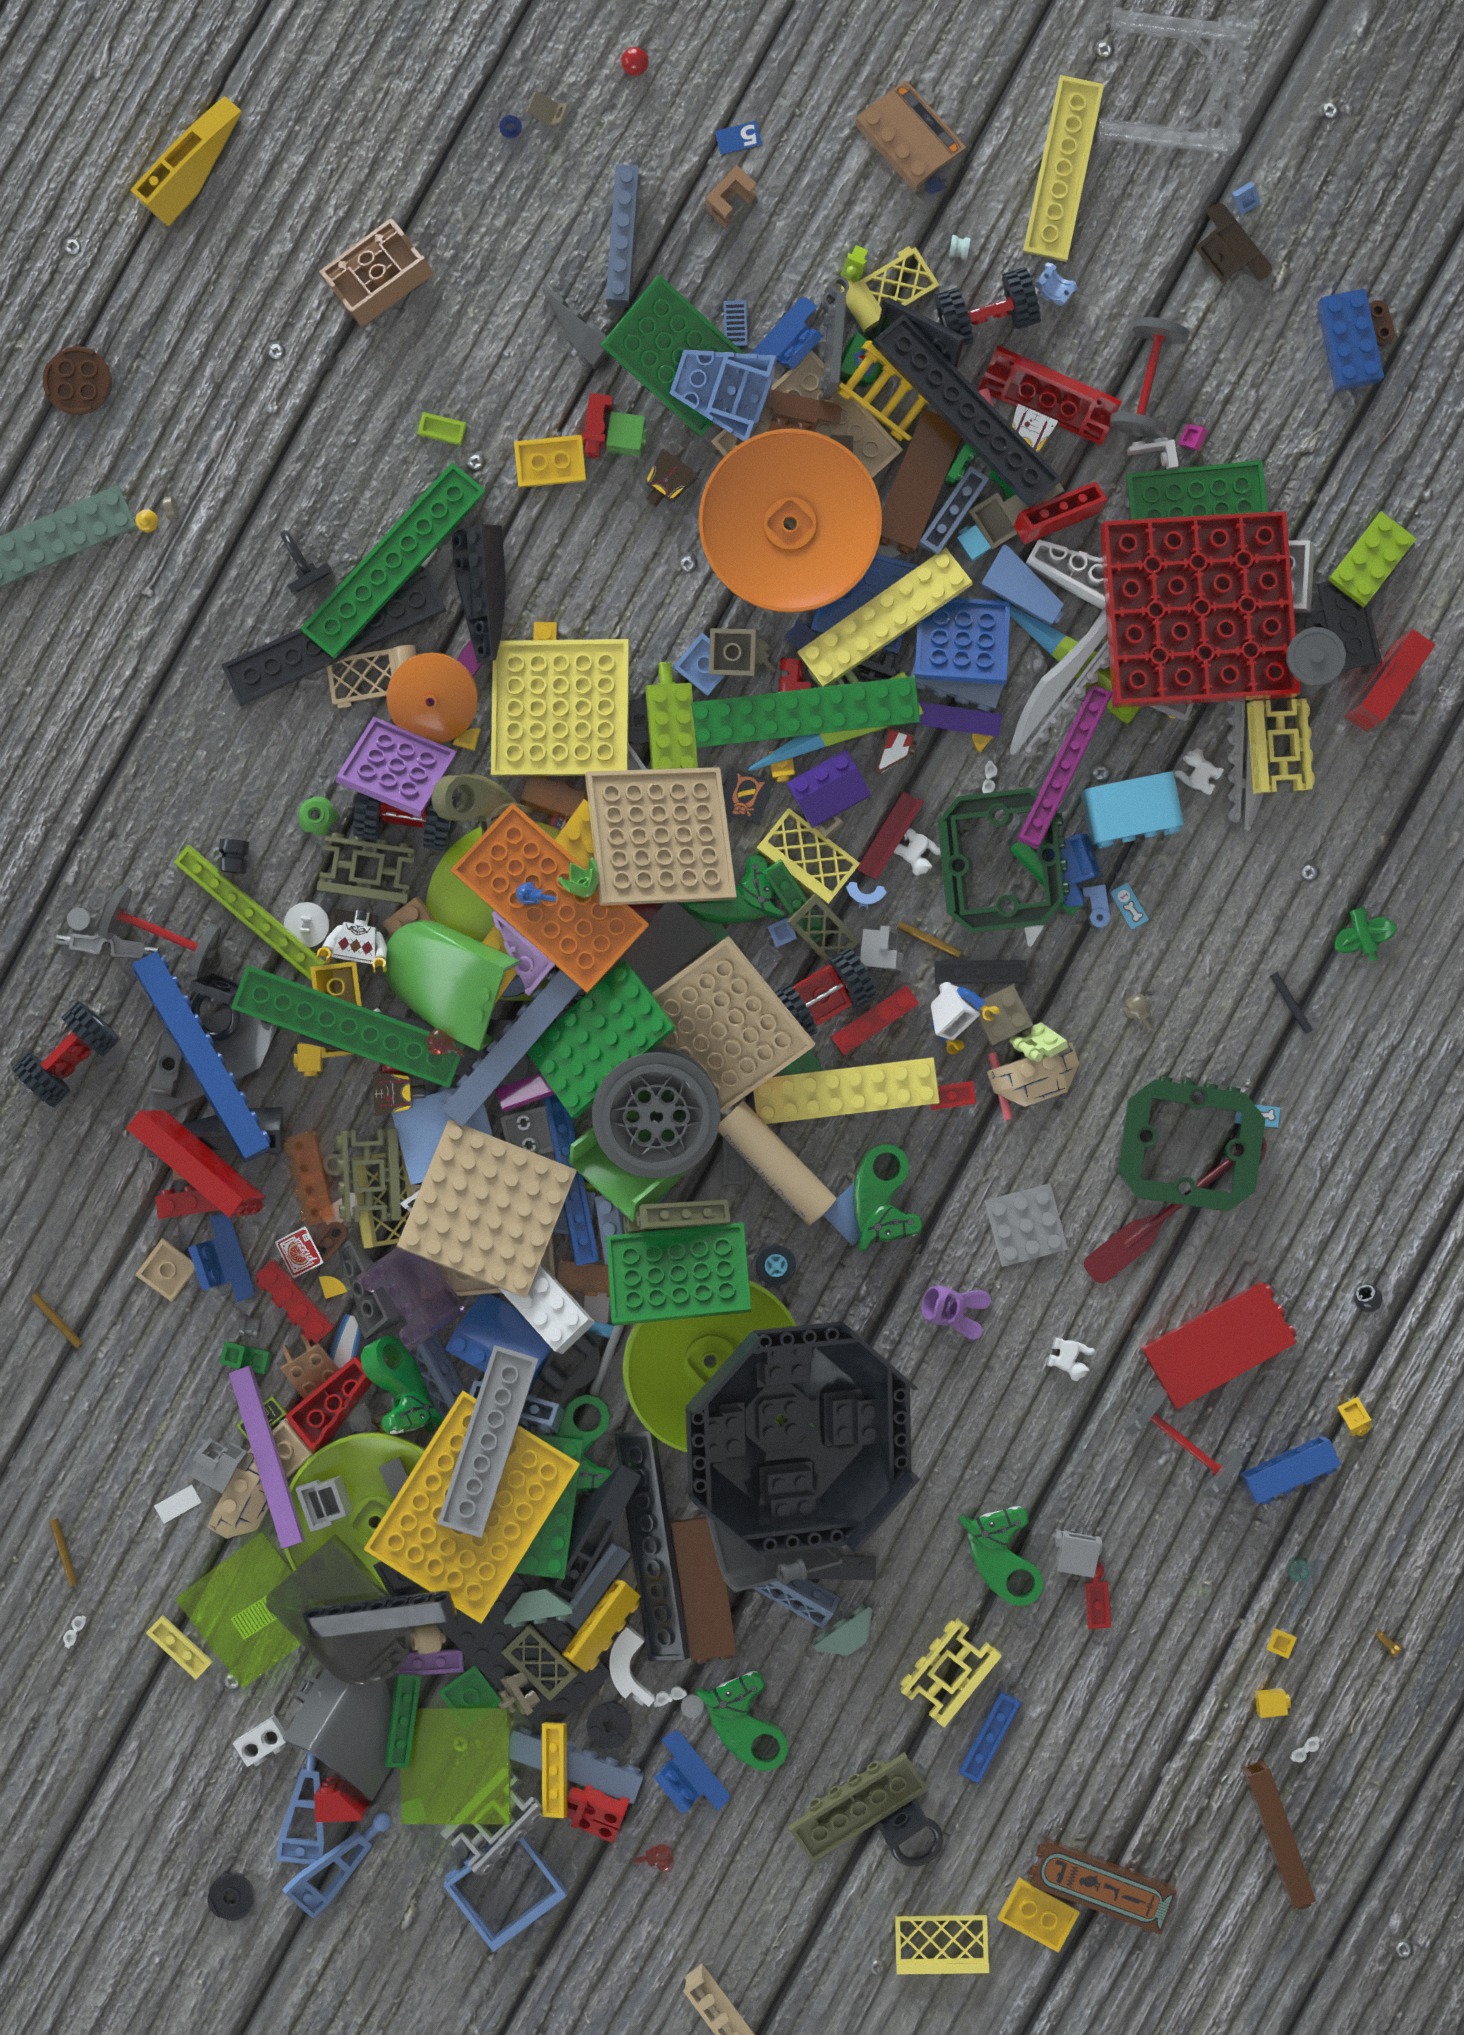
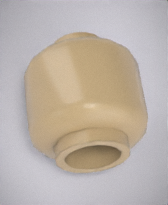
M435 1623L417 1625L414 1631L410 1633L412 1649L416 1650L420 1655L440 1651L442 1643H445L446 1640L445 1633Z

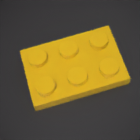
M582 435L514 441L519 488L586 481Z
M1019 1877L997 1918L1001 1922L1059 1953L1080 1914V1910L1044 1890L1031 1886V1883Z

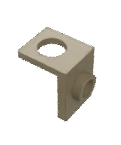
M535 91L526 112L549 126L562 125L571 104L568 102L558 104Z

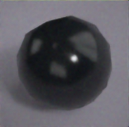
M1372 1284L1361 1285L1354 1293L1355 1306L1360 1311L1366 1313L1375 1312L1383 1302L1382 1292Z

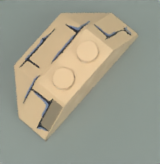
M1067 1043V1049L1051 1058L1044 1054L1040 1062L1026 1057L986 1071L993 1092L1023 1107L1068 1092L1079 1065L1073 1043Z
M251 1448L236 1469L207 1528L225 1538L256 1531L269 1509Z

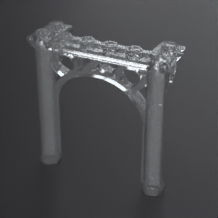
M1113 7L1110 30L1178 38L1188 41L1197 47L1207 61L1211 76V88L1207 103L1202 111L1185 124L1163 126L1099 118L1096 141L1106 142V140L1218 153L1225 157V160H1230L1232 154L1236 153L1237 148L1240 147L1242 133L1238 132L1241 117H1237L1238 109H1242L1244 95H1240L1241 86H1245L1246 73L1243 72V65L1247 64L1249 51L1245 50L1246 42H1250L1251 35L1254 34L1255 21H1252L1253 12H1248L1247 15L1243 14L1241 19L1225 16L1220 17L1218 22L1125 11L1120 7ZM1201 39L1215 40L1216 42L1209 49ZM1219 47H1224L1229 52V61L1225 64L1216 62L1212 55ZM1232 65L1230 83H1227L1223 79L1222 73H1217V70L1225 71ZM1223 95H1228L1227 112L1221 105L1217 104L1218 99ZM1211 111L1218 112L1221 115V126L1218 128H1210L1206 122L1205 116ZM1200 123L1205 133L1188 130Z

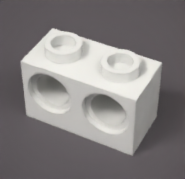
M273 1715L237 1738L233 1745L247 1767L251 1764L258 1766L267 1759L265 1755L272 1751L276 1754L286 1747V1742L283 1740L286 1732L276 1716ZM267 1732H275L278 1740L275 1742L269 1741L266 1736ZM247 1745H256L258 1753L251 1754L247 1750Z

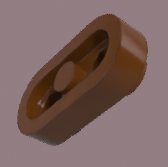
M1375 300L1369 304L1377 345L1386 346L1394 339L1395 330L1388 306L1383 301ZM1375 308H1379L1381 310L1380 315L1375 314ZM1380 330H1385L1387 336H1382Z
M341 1222L328 1224L314 1241L317 1250L321 1246L326 1248V1253L324 1255L320 1254L323 1262L328 1261L347 1239V1227ZM334 1229L340 1230L341 1234L339 1237L333 1236Z

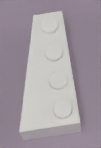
M1038 540L1025 563L1031 571L1102 610L1105 608L1102 557H1094L1082 551L1077 552L1069 550L1064 546Z

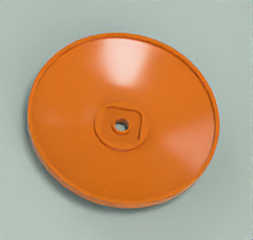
M802 429L768 431L747 439L732 449L718 463L710 475L703 491L699 508L701 544L709 565L716 576L732 593L742 600L765 610L782 613H800L815 610L831 604L847 594L869 569L879 546L882 529V510L879 495L865 466L849 449L825 435ZM787 518H793L797 522V526L793 530H788L784 527L783 524Z

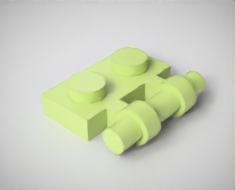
M1041 1022L1022 1032L1023 1038L1013 1035L1009 1040L1013 1044L1014 1049L1024 1052L1028 1059L1037 1062L1042 1060L1044 1054L1051 1058L1068 1048L1067 1040Z

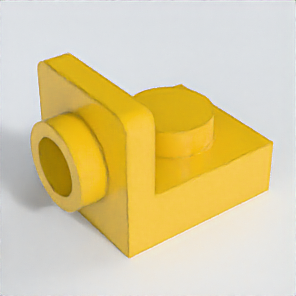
M793 758L772 764V779H777V782L791 781V777H795Z
M1358 1397L1338 1406V1411L1349 1428V1433L1352 1437L1355 1435L1362 1436L1369 1432L1372 1422Z

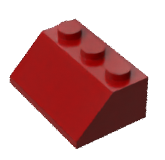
M338 1776L327 1777L326 1780L322 1781L314 1794L315 1823L362 1821L369 1808V1801L348 1782L340 1780Z

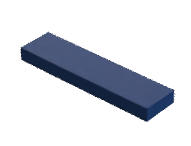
M1003 1691L999 1692L958 1771L959 1774L978 1784L980 1783L1022 1703L1020 1700Z

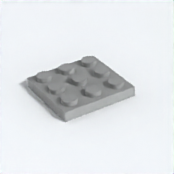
M1050 1183L984 1200L1001 1267L1068 1250Z

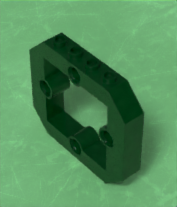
M1032 788L958 796L938 821L946 911L971 933L1046 926L1066 903L1067 895H1070L1069 881H1065L1068 863L1067 859L1063 858L1062 849H1066L1064 835L1061 836L1060 826H1063V815L1057 810L1037 851V859L1042 864L1046 901L1022 904L1018 897L1005 894L998 898L996 907L968 909L965 877L971 874L973 863L969 857L963 855L960 821L988 818L991 824L998 827H1006L1012 822L1014 814L1030 813L1039 795ZM1003 809L1005 817L1002 821H997L995 813ZM1053 849L1055 857L1052 861L1047 862L1044 857L1045 852ZM958 860H963L965 863V867L961 872H957L955 869V864ZM1007 900L1014 902V909L1011 912H1006L1004 909V904Z
M1159 1076V1080H1153L1127 1100L1117 1173L1136 1198L1225 1212L1230 1211L1256 1191L1266 1119L1248 1095L1241 1092V1088L1227 1087V1090L1218 1089L1216 1084L1204 1083V1087L1195 1086L1194 1081L1182 1080L1181 1083L1172 1082L1173 1078ZM1198 1092L1203 1095L1204 1101L1202 1104L1197 1105L1192 1101L1193 1093ZM1152 1099L1186 1104L1192 1110H1201L1206 1107L1241 1113L1238 1138L1229 1141L1224 1149L1226 1158L1234 1162L1230 1193L1197 1188L1196 1182L1189 1177H1182L1174 1184L1141 1179L1145 1148L1152 1147L1158 1139L1156 1129L1148 1125ZM1142 1131H1149L1151 1133L1152 1140L1149 1143L1141 1141L1140 1133ZM1238 1144L1242 1147L1243 1153L1240 1157L1232 1154V1145ZM1182 1182L1188 1183L1191 1187L1188 1195H1183L1179 1191V1185Z

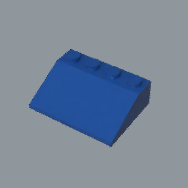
M491 1293L480 1294L455 1329L445 1350L483 1372H486L494 1345L539 1359L528 1392L529 1394L553 1349L517 1308Z

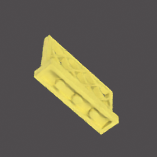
M790 808L786 810L754 851L755 854L765 857L770 865L781 859L798 886L810 896L815 893L827 906L860 864L830 839H826L817 829H812L808 822ZM788 816L796 821L797 829L785 831L784 821ZM811 832L814 835L815 843L803 844L801 833ZM798 833L799 845L787 846L785 834ZM782 835L784 847H774L768 841L772 836ZM829 846L832 849L833 857L821 858L819 847ZM816 847L817 859L805 860L803 848ZM800 849L802 861H792L789 859L788 850ZM837 860H847L853 866L847 872H839ZM834 861L835 873L823 874L821 862ZM818 863L819 875L807 873L806 864ZM836 876L837 886L831 891L825 887L824 878Z
M401 1150L398 1151L402 1161L399 1173L403 1169L404 1177L399 1174V1178L405 1182V1188L400 1194V1199L404 1201L406 1199L402 1197L403 1194L406 1192V1196L409 1198L411 1196V1188ZM385 1153L371 1155L372 1159L386 1157ZM362 1156L350 1158V1161L362 1160ZM357 1165L358 1188L369 1187L374 1179L378 1182V1178H376L378 1171L375 1175H372L366 1170V1165ZM367 1174H368L370 1177H372V1179L369 1181V1183H368ZM382 1191L378 1198H376L373 1195V1199L375 1200L374 1205H376L377 1202L381 1205H386L382 1201H380V1198L383 1196L385 1191ZM364 1192L355 1193L356 1205L365 1206ZM372 1210L359 1211V1225L363 1248L398 1243L401 1236L396 1231L403 1221L407 1222L406 1217L410 1215V1211H407L404 1217L401 1216V1221L394 1230L373 1216ZM374 1220L378 1222L376 1227H374ZM380 1225L392 1232L386 1240L377 1242L375 1232ZM393 1235L398 1237L397 1239H391Z
M987 1915L895 1916L897 1974L989 1973ZM960 1920H968V1922L963 1925ZM973 1920H982V1931L975 1937L966 1927ZM900 1921H910L916 1929L906 1937L900 1931ZM914 1921H922V1922H921L920 1925L918 1926ZM927 1921H933L939 1927L931 1937L921 1929ZM937 1921L945 1922L942 1925H940ZM949 1921H957L962 1926L954 1937L944 1929ZM964 1929L974 1938L965 1949L955 1940ZM918 1930L928 1939L920 1949L910 1941ZM941 1930L951 1939L942 1949L932 1940ZM982 1934L983 1944L978 1940L982 1936ZM900 1935L905 1939V1941L902 1944ZM953 1941L963 1950L957 1958H950L944 1952ZM976 1941L983 1947V1958H973L967 1952ZM908 1942L917 1952L911 1959H901V1948ZM930 1942L940 1951L934 1958H927L921 1952ZM966 1953L970 1958L961 1957ZM920 1954L924 1959L915 1958ZM941 1954H943L946 1958H938V1957H939Z

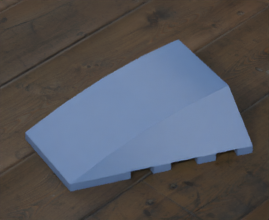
M683 350L669 394L742 441L752 438L759 426L774 381L777 355Z

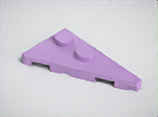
M494 910L492 913L494 923L503 936L504 946L508 955L520 960L519 965L515 966V970L524 983L525 993L529 996L555 964Z

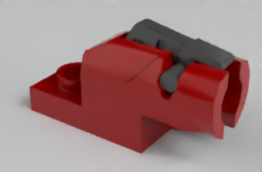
M780 659L773 684V691L775 693L810 689L811 682H801V680H804L802 660Z

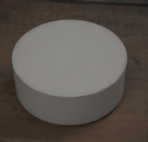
M74 908L68 913L67 922L72 929L82 931L89 927L91 915L86 909Z
M688 1694L683 1698L681 1710L685 1716L696 1718L703 1712L704 1702L696 1694Z

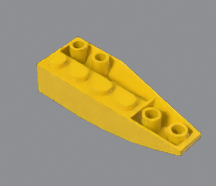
M224 96L196 120L130 189L134 197L169 227L199 194L242 111L227 97Z

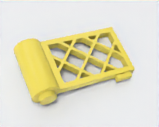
M908 246L898 252L897 255L899 257L862 280L857 282L848 281L849 290L846 294V305L863 332H867L878 325L882 310L879 305L881 298L887 299L889 297L907 307L939 287L938 281L916 247L911 249ZM914 256L918 262L917 270L904 267L906 259ZM890 269L899 270L898 281L886 279L887 271ZM903 272L916 275L914 285L901 282ZM918 276L927 277L932 285L927 288L916 286ZM871 280L881 282L879 293L870 291L866 283ZM884 283L897 286L895 297L882 294ZM900 287L912 290L909 299L898 298Z

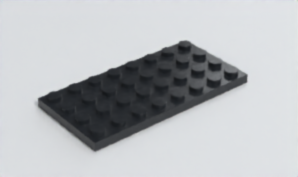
M515 1572L511 1575L482 1624L457 1608V1616L447 1622L435 1623L501 1692L506 1690L500 1679L504 1676H512L520 1672L501 1652L527 1625L531 1624L560 1654L564 1652L576 1635L564 1622L556 1620V1616L548 1617V1622L534 1624V1620L525 1621V1625L519 1627H511V1623L504 1624L505 1617L522 1593L532 1591V1588ZM531 1634L525 1638V1644H539ZM515 1648L512 1653L519 1660H523V1648ZM525 1648V1660H539V1648ZM541 1648V1660H555L545 1648ZM565 1658L579 1673L551 1701L528 1680V1683L521 1687L520 1691L525 1695L533 1690L540 1701L531 1708L533 1710L528 1716L526 1714L523 1715L541 1733L543 1723H561L611 1675L610 1669L601 1660H599L593 1670L589 1669L585 1672ZM525 1664L536 1677H539V1664ZM541 1664V1677H555V1664ZM558 1664L557 1677H564L569 1672L561 1664ZM541 1680L549 1690L555 1686V1680Z

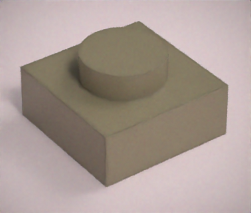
M836 815L815 828L828 839L844 824Z

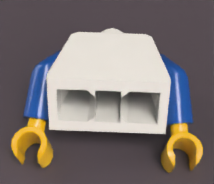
M944 982L939 986L940 995L931 1003V1027L936 1035L943 1042L947 1043V1052L949 1054H956L958 1050L964 1049V1043L959 1039H954L980 1015L979 1010L983 1011V1018L987 1021L995 1020L990 1015V1011L997 1015L1000 1014V1010L996 1006H986V1002L965 987L954 986L950 982Z

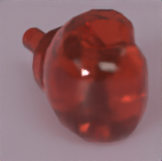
M439 1028L433 1029L426 1039L429 1047L428 1051L434 1055H440L443 1052L448 1054L450 1050L461 1057L465 1054V1052L453 1046L455 1040Z
M660 1844L646 1850V1856L635 1858L633 1862L634 1864L648 1862L650 1867L656 1866L662 1872L667 1870L668 1865L673 1862L672 1850L668 1845Z

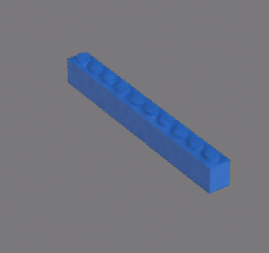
M156 951L132 963V970L245 1164L268 1152L271 1140L265 1130L261 1131L257 1125L260 1121L254 1111L250 1112L246 1106L248 1100L242 1091L238 1092L235 1087L237 1081L232 1072L227 1073L223 1065L226 1063L220 1052L216 1054L213 1049L214 1042L210 1034L203 1032L201 1028L203 1023L199 1015L192 1013L190 1009L192 1004L186 994L182 995L178 989L181 985L175 975L171 976L167 970L170 967L164 956L160 957Z

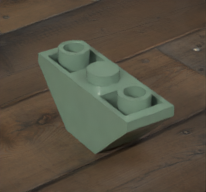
M550 1588L526 1591L522 1593L507 1614L504 1624L511 1623V1627L524 1626L525 1621L534 1620V1624L548 1622V1617L556 1616V1620L569 1619L570 1614L575 1613L576 1609Z
M869 1603L865 1606L863 1604L858 1605L851 1611L853 1614L847 1619L842 1617L833 1624L834 1628L829 1632L824 1630L814 1637L815 1642H813L815 1650L848 1656L867 1643L872 1613Z

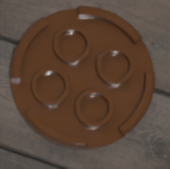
M72 346L62 349L49 363L47 362L43 372V388L46 396L56 408L67 414L85 415L97 410L107 400L111 391L112 377L107 363L99 354L86 347Z

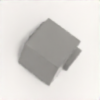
M881 926L880 930L863 929L860 961L865 965V968L903 971L904 953L897 951L898 930L890 926Z
M209 1438L194 1456L193 1460L197 1464L190 1476L223 1494L248 1451L231 1443L229 1448H226Z
M341 1475L323 1482H319L318 1479L295 1488L310 1532L334 1524L333 1520L344 1517L353 1511Z
M1056 1530L1055 1544L1058 1547L1056 1554L1057 1570L1094 1578L1098 1557L1101 1555L1103 1548L1102 1539L1098 1536L1093 1537L1066 1530Z

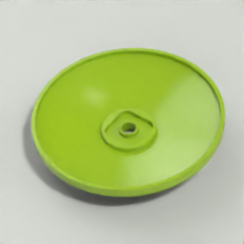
M749 1280L752 1310L749 1313L634 1324L624 1351V1386L631 1407L639 1420L663 1443L687 1452V1404L751 1331L797 1326L786 1307L764 1287ZM708 1355H714L715 1362L710 1366L705 1365L704 1359ZM779 1414V1417H778L777 1419H775L774 1421H776V1422L780 1421L781 1418H782V1415Z
M374 1432L350 1435L340 1438L317 1451L304 1463L293 1478L289 1489L305 1541L284 1550L292 1570L300 1582L324 1604L334 1605L391 1597L373 1567L374 1564L381 1560L363 1549L376 1530L370 1523L371 1517L378 1516L382 1520L394 1501L378 1467L401 1457L410 1475L425 1451L424 1448L416 1443L386 1433ZM341 1475L353 1511L344 1517L333 1520L334 1524L310 1532L295 1488L318 1479L319 1482H323ZM425 1589L419 1592L418 1594L429 1593L430 1591Z

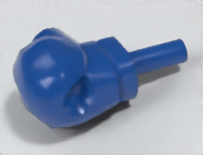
M532 882L523 883L516 890V897L523 904H540L541 900L556 902L557 898L542 894L543 890L537 889Z

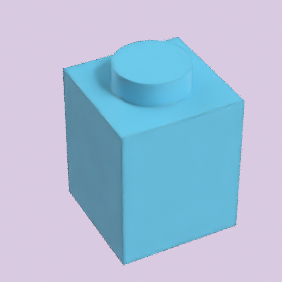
M968 525L958 532L959 536L956 539V543L970 563L990 551L991 546L977 525L972 528Z

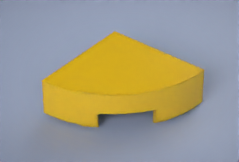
M471 728L465 730L454 740L453 746L475 751L481 729Z
M972 734L973 744L980 753L993 738L991 736Z
M332 1276L319 1277L325 1299L348 1292L344 1283Z

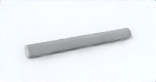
M617 1325L613 1328L599 1370L589 1392L592 1395L598 1396L624 1325Z

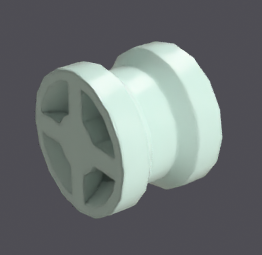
M952 235L949 258L960 257L962 260L967 261L970 238L960 239L958 236Z

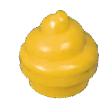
M142 510L137 514L135 522L139 530L149 533L157 528L159 519L153 511Z

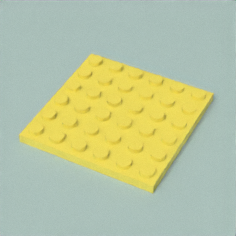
M629 639L500 641L497 658L493 661L491 776H585L587 771L628 770Z

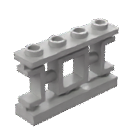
M505 1766L441 1832V1835L450 1841L453 1847L459 1849L464 1843L469 1847L475 1856L467 1864L478 1875L488 1874L494 1868L495 1862L499 1858L506 1856L511 1849L510 1847L516 1841L521 1840L526 1835V1830L532 1824L537 1823L543 1815V1807L537 1798L530 1797L525 1803L515 1792V1789L522 1781L517 1778L518 1775L513 1769ZM504 1791L512 1798L505 1806L499 1800H496ZM517 1806L525 1812L518 1821L510 1814ZM497 1809L507 1822L493 1836L483 1823ZM472 1824L479 1831L473 1839L465 1833ZM486 1839L493 1847L484 1855L478 1846Z

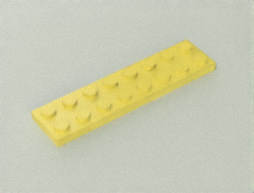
M1063 75L1059 77L1022 253L1064 262L1068 260L1104 84Z
M945 547L938 555L936 554L800 649L797 653L820 685L827 687L972 586V580Z
M934 1057L771 1077L753 1090L756 1114L765 1124L940 1103Z

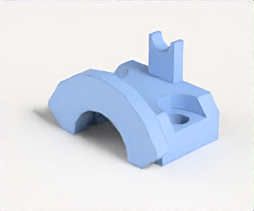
M1047 262L1045 270L1036 281L1035 286L1042 292L1039 297L1044 298L1045 302L1051 299L1055 304L1062 306L1078 287L1073 280L1063 279L1057 273V267Z
M849 882V885L846 886L849 895L856 902H859V909L865 906L866 910H868V904L881 900L887 893L882 886H877L876 890L871 894L861 893L855 882Z

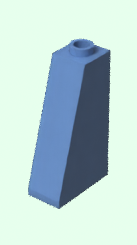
M1004 544L980 587L1004 601H1010L1012 606L1050 627L1053 622L1058 624L1064 614V611L1061 610L1064 604Z

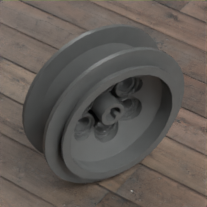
M657 1046L650 1053L640 1054L623 1061L604 1078L592 1104L593 1128L601 1149L612 1162L623 1170L647 1178L674 1176L696 1165L708 1153L716 1139L720 1124V1106L716 1089L706 1070L694 1058L673 1048ZM642 1090H647L651 1095L648 1099L643 1100L638 1097V1093ZM665 1090L674 1092L673 1097L670 1099H664L661 1094ZM681 1109L686 1114L683 1118L677 1119L673 1116L674 1111ZM630 1110H636L639 1116L636 1119H629L626 1114ZM654 1110H655L657 1113L661 1112V1114L658 1115V1116H656L655 1113H653V1114H650V1113H651L652 1111H654ZM670 1129L674 1132V1135L671 1138H664L661 1135L662 1132ZM641 1130H649L651 1135L646 1139H642L638 1136Z

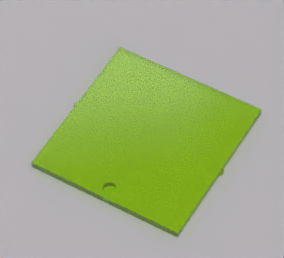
M263 1531L175 1598L206 1639L207 1644L212 1647L242 1688H245L310 1638L303 1619V1613L310 1608L320 1606Z
M417 1708L409 1768H400L402 1824H511L509 1708Z

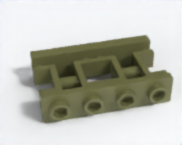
M331 833V836H325L323 850L334 852L331 874L320 872V878L317 883L318 891L401 904L410 902L411 886L400 884L403 863L415 864L417 850L412 849L411 844L399 843L397 847L391 846L390 841L377 839L376 843L367 842L366 838L354 837L353 840L344 839L345 835L339 833ZM337 843L363 847V851L353 849L352 861L341 860V848L332 845ZM383 850L408 854V858L398 856L397 868L385 866L386 855L377 853V851ZM359 856L379 859L376 880L355 877ZM338 868L350 870L349 882L358 884L357 886L330 883L327 882V879L337 880ZM383 875L395 877L394 888L403 891L402 893L377 890L372 889V885L382 886Z
M397 1128L376 1130V1141L356 1142L355 1130L340 1131L339 1136H336L335 1140L336 1149L340 1150V1159H337V1172L341 1173V1182H338V1195L342 1196V1205H339V1218L343 1219V1223L360 1222L359 1211L380 1210V1221L401 1220ZM383 1136H385L386 1168H384V1159H372L371 1146H382ZM347 1138H349V1147H362V1160L350 1161V1170L348 1166ZM378 1164L379 1187L358 1188L357 1165ZM385 1182H387L388 1214L386 1212V1205H374L373 1192L386 1191ZM349 1184H351V1193L364 1192L365 1206L352 1207L353 1216H351Z
M728 1200L642 1204L639 1206V1212H636L637 1220L634 1222L626 1215L623 1216L625 1234L720 1225L731 1222Z

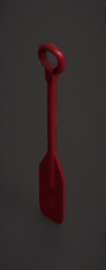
M1264 1136L1260 1158L1265 1154L1267 1148ZM1235 1144L1236 1151L1233 1155L1240 1157L1243 1149L1240 1148V1145ZM1226 1159L1197 1182V1188L1205 1189L1230 1169L1234 1162ZM1191 1188L1188 1191H1186L1183 1195H1188L1191 1191ZM1171 1203L1159 1214L1129 1222L1085 1258V1270L1098 1283L1109 1281L1150 1248L1164 1221L1183 1205Z

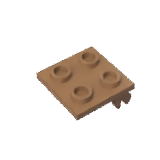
M300 1334L307 1352L294 1359L290 1349L288 1350L287 1346L283 1345L281 1349L288 1363L281 1366L280 1369L303 1399H305L335 1374L339 1368L319 1343L313 1346L312 1342L310 1343Z

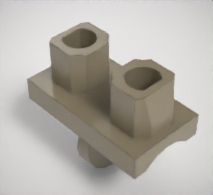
M519 1672L500 1679L506 1690L499 1693L503 1699L498 1704L500 1708L508 1707L511 1713L515 1712L518 1708L522 1715L526 1714L528 1716L533 1712L531 1708L540 1699L533 1690L525 1695L520 1691V1688L528 1683L524 1673Z

